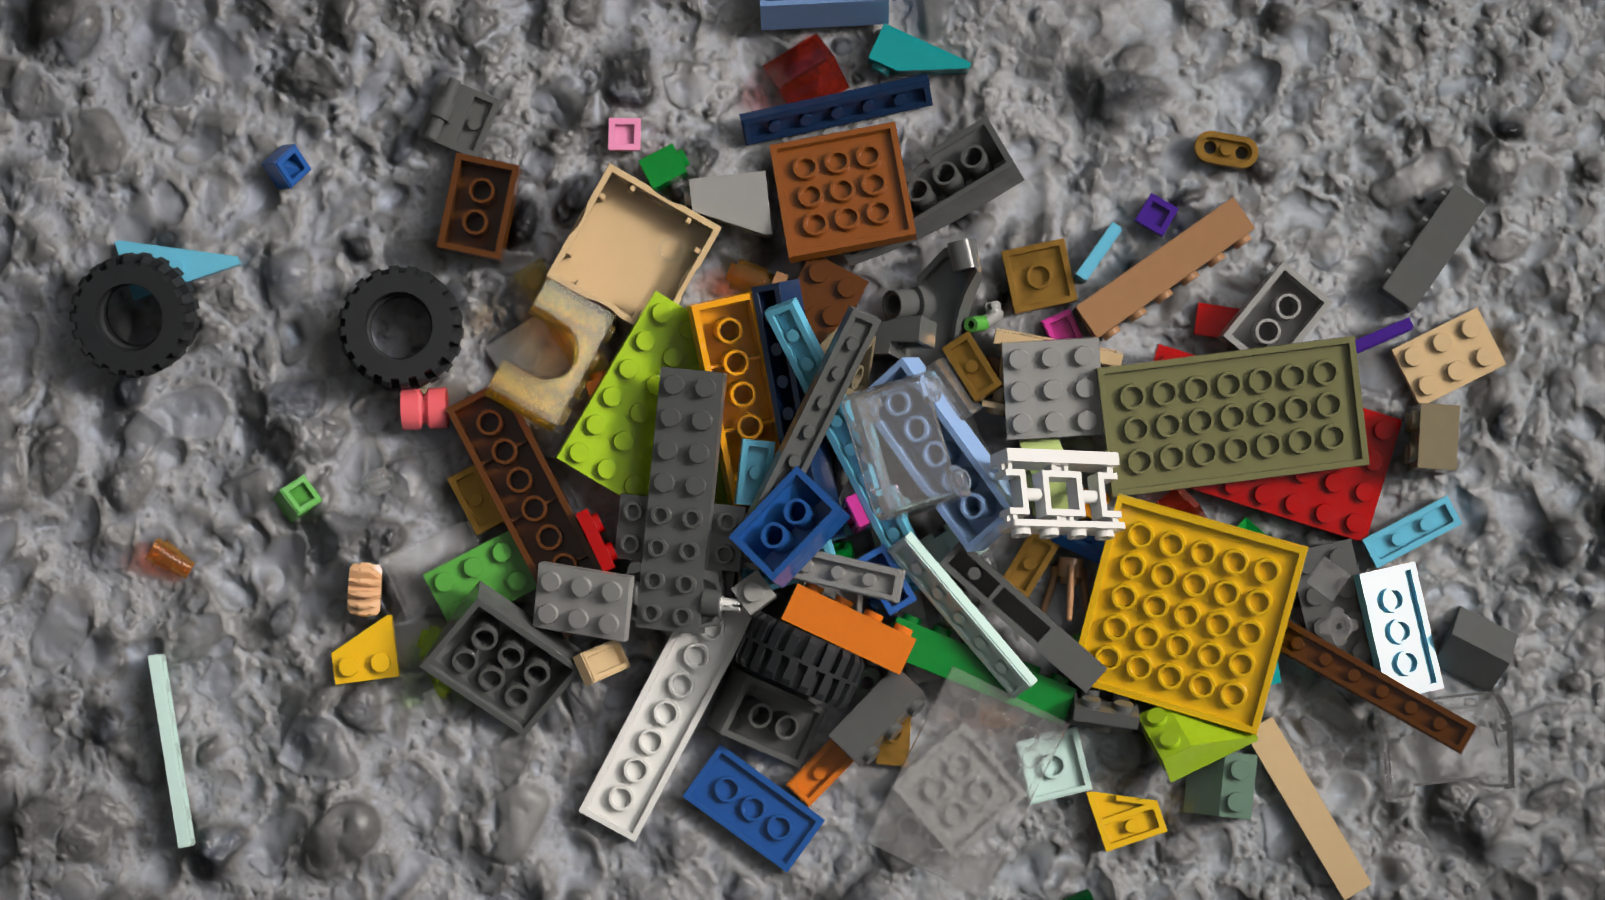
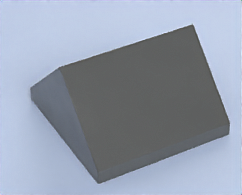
M1459 606L1436 652L1438 665L1441 669L1490 692L1511 662L1518 635Z

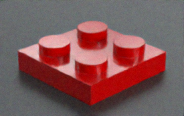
M587 508L576 513L575 515L602 570L608 572L617 570L615 562L620 559H617L618 556L611 541L605 543L601 535L606 529L597 512L591 514Z

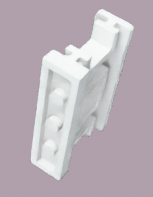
M1005 448L990 456L991 469H998L999 471L995 473L996 480H1010L1013 507L999 512L1000 518L1004 519V524L998 526L999 533H1011L1012 538H1025L1031 536V534H1039L1040 539H1052L1059 537V535H1067L1069 540L1095 536V540L1104 541L1115 538L1114 534L1126 529L1125 522H1119L1118 520L1122 518L1121 511H1107L1105 484L1118 479L1117 473H1113V468L1120 465L1118 452ZM1025 470L1039 471L1032 475L1033 488H1027ZM1081 472L1095 473L1087 477L1089 490H1083ZM1049 482H1066L1069 509H1052ZM1029 501H1035L1036 519H1021L1030 515ZM1085 503H1090L1092 521H1076L1086 516Z

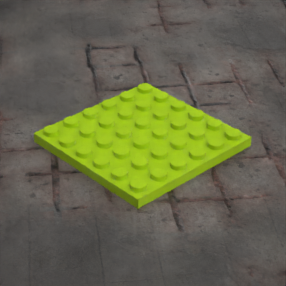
M657 291L652 292L555 458L619 496L621 493L648 496L661 367L700 370L687 309ZM718 462L714 503L729 505L720 462Z

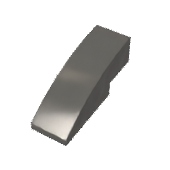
M922 315L901 317L880 323L875 333L876 342L873 362H897L906 356V349L934 348L937 323Z

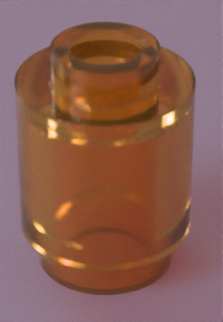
M739 259L737 264L731 263L725 280L731 282L729 289L744 293L752 292L751 287L771 284L775 274L769 273L768 268Z

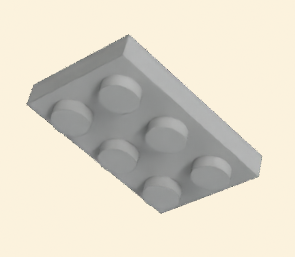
M546 561L540 562L538 565L533 627L625 642L629 638L635 576Z

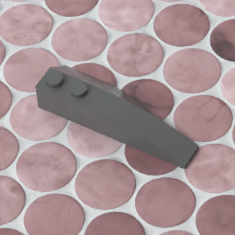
M987 116L932 148L924 155L925 160L914 170L910 168L905 173L917 240L962 218L1024 181L1022 174ZM916 240L843 253L848 264L853 266Z

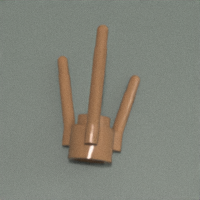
M1058 558V566H1052L1050 582L1041 606L1043 612L1047 614L1057 580L1060 578L1059 584L1067 585L1066 620H1072L1074 586H1079V582L1084 615L1086 617L1089 595L1087 569H1083V559Z

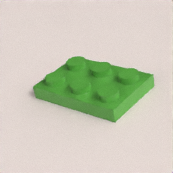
M509 530L423 574L447 622L479 581H482L511 602L535 590L537 587Z

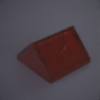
M817 33L762 66L785 104L844 92L850 88L834 55Z

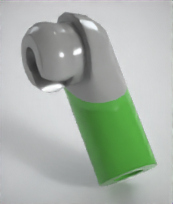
M999 301L985 303L984 310L986 314L966 318L964 321L965 330L970 333L985 331L1002 320L1004 311L1001 310V303Z

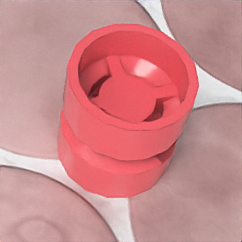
M447 387L428 388L425 394L420 389H401L400 414L403 431L419 430L424 424H427L430 429H449V415L446 411V408L449 407Z

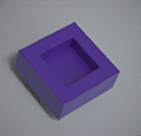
M1151 193L1134 222L1162 238L1179 208Z

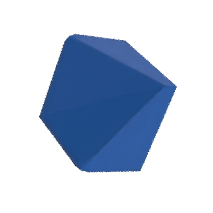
M295 144L280 146L261 163L278 189H291L312 170Z

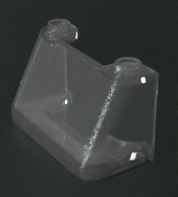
M935 370L921 372L845 395L842 400L843 412L870 504L879 520L905 519L972 496L970 491L971 479L968 472L958 465H951L933 403L940 401L941 394L943 393L942 381L936 375Z
M1485 691L1429 698L1477 725V729L1462 755L1381 709L1374 708V725L1382 791L1386 803H1405L1415 795L1416 786L1478 780L1481 787L1493 793L1515 788L1513 718L1500 694Z

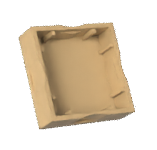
M609 163L545 278L626 324L633 326L653 291L659 292L677 304L680 303L685 289L696 270L701 266L722 227L682 204L669 201L656 193L649 185Z

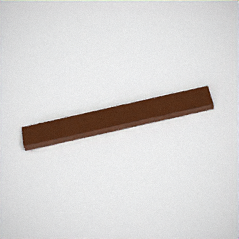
M1288 621L1280 653L1462 755L1475 733L1477 725L1292 621Z

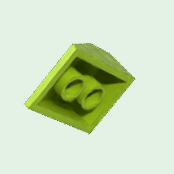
M1159 706L1139 714V722L1144 736L1170 782H1174L1258 741L1257 735Z

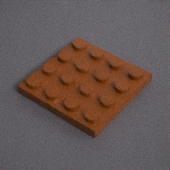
M895 122L769 145L790 263L917 240Z

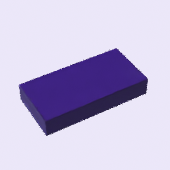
M1410 317L1355 340L1357 354L1413 330L1414 326Z

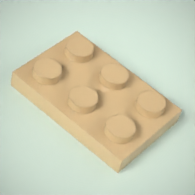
M1478 307L1390 350L1417 405L1420 403H1430L1506 365Z

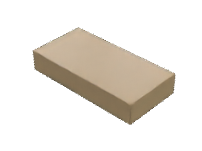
M610 640L572 657L586 687L631 667L620 641Z

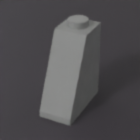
M765 171L689 179L690 188H683L685 206L692 207L694 212L708 220L766 239L773 238Z

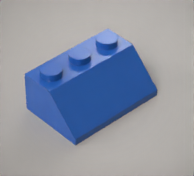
M796 466L734 530L729 538L774 583L784 588L851 516L803 470Z

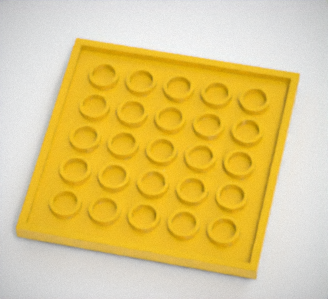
M1119 493L1114 511H1121L1122 518L1118 520L1119 522H1125L1126 529L1114 534L1115 538L1105 541L1079 644L1107 668L1091 687L1257 735L1309 547Z

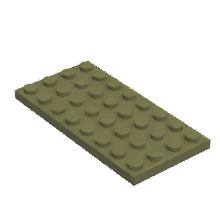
M1353 335L1096 368L1106 452H1118L1120 465L1113 468V473H1117L1118 479L1110 482L1111 497H1117L1119 493L1129 496L1370 465L1356 342Z

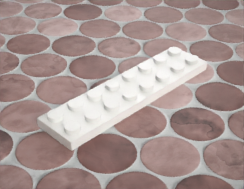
M744 608L741 613L724 611L720 624L705 628L704 634L672 632L579 809L580 813L636 842L739 647L751 620Z

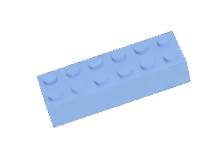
M902 357L858 396L857 400L967 552L983 551L1004 534L999 533L998 526L1004 524V519L1000 518L999 512L1013 507L1009 480H996L995 473L999 471L998 469H991L990 454L920 358Z

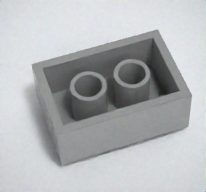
M1282 261L1274 266L1217 338L1232 351L1301 342L1333 301L1285 261Z

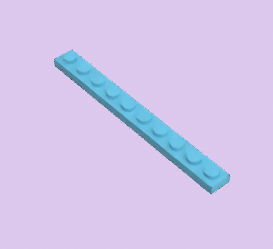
M795 297L767 308L764 314L806 394L825 354ZM845 395L826 432V436L881 544H885L887 549H889L909 532H912L916 537L917 535ZM905 574V579L912 591L920 590L912 579Z

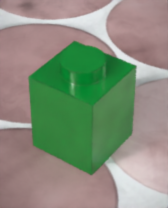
M673 143L638 160L648 183L655 192L688 176L686 167L690 163L683 149L676 150Z

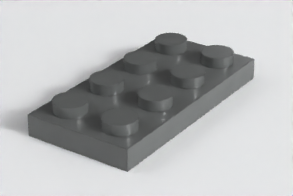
M1351 538L1308 548L1296 592L1304 629L1366 664L1374 666L1353 575L1359 574ZM1315 673L1316 678H1322V676Z

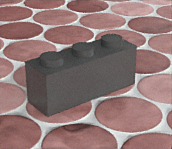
M889 671L828 736L859 767L864 762L870 764L881 751L879 747L886 739L891 741L903 729L901 724L908 716L915 717L925 706L923 701L927 697L924 691L904 672H901L899 675Z

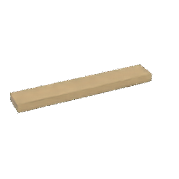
M1272 716L1260 723L1257 733L1258 741L1250 745L1256 755H1258L1261 764L1341 898L1346 900L1372 883Z

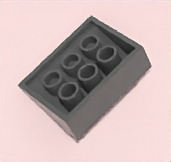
M479 581L460 603L420 663V668L525 737L579 674L572 657L584 651L554 630L533 627L534 617L482 581Z

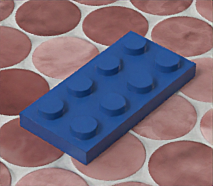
M722 744L719 745L682 796L785 872L790 870L825 821L817 813Z

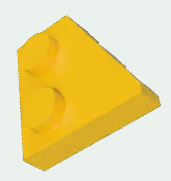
M386 615L331 653L335 685L400 677L393 615Z
M1093 791L1085 792L1105 852L1167 832L1157 800Z

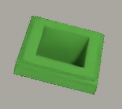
M305 475L300 476L280 489L273 497L275 503L291 523L322 502V498Z

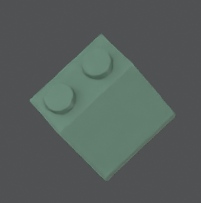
M1233 752L1186 775L1182 812L1251 820L1258 755Z

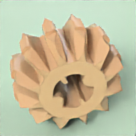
M369 562L352 564L349 569L347 609L350 614L360 617L376 616L380 612L382 569L379 565Z

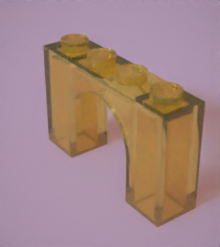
M547 278L528 313L557 328L567 337L573 352L570 371L557 379H540L503 359L483 394L552 432L558 424L563 426L568 419L572 409L567 406L572 397L578 399L587 382L582 380L587 369L593 371L601 357L597 350L601 342L607 344L612 337L616 327L611 324L616 315L556 281Z

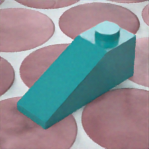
M885 23L868 57V63L872 65L871 70L886 77L890 73L895 76L968 74L972 64L965 59Z

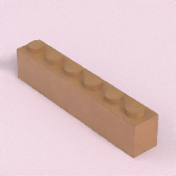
M1232 197L1078 304L1073 310L1092 337H1103L1107 341L1121 331L1118 327L1120 323L1126 319L1133 323L1147 313L1144 307L1153 300L1160 304L1173 295L1171 288L1181 282L1183 286H1186L1200 276L1197 272L1199 268L1205 264L1212 268L1226 258L1223 252L1232 245L1237 250L1252 240L1249 234L1255 227L1234 197Z

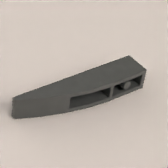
M959 541L939 563L1085 693L1107 670L1099 660L976 551L967 552Z

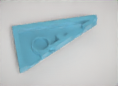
M121 240L114 242L118 255L131 252L134 254L145 252L151 253L155 258L163 257L169 260V265L172 268L178 267L184 272L182 278L186 283L242 265L238 256ZM129 285L133 300L135 301L153 295L150 291L139 285Z

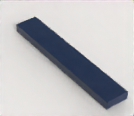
M923 74L739 115L747 146L932 106L933 102L928 75Z

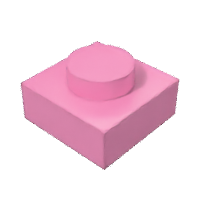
M609 118L608 150L616 152H641V118Z

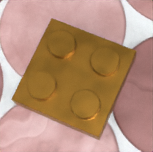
M1064 238L1001 251L1014 315L1078 301Z

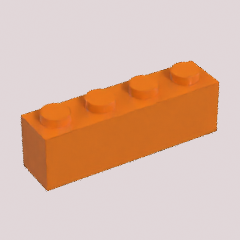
M806 582L805 586L797 584L783 613L782 620L894 673L901 674L917 640L911 637L914 630L897 622L892 628L882 623L884 616L867 608L864 614L852 609L854 602L836 594L833 600L822 595L824 588L808 582Z

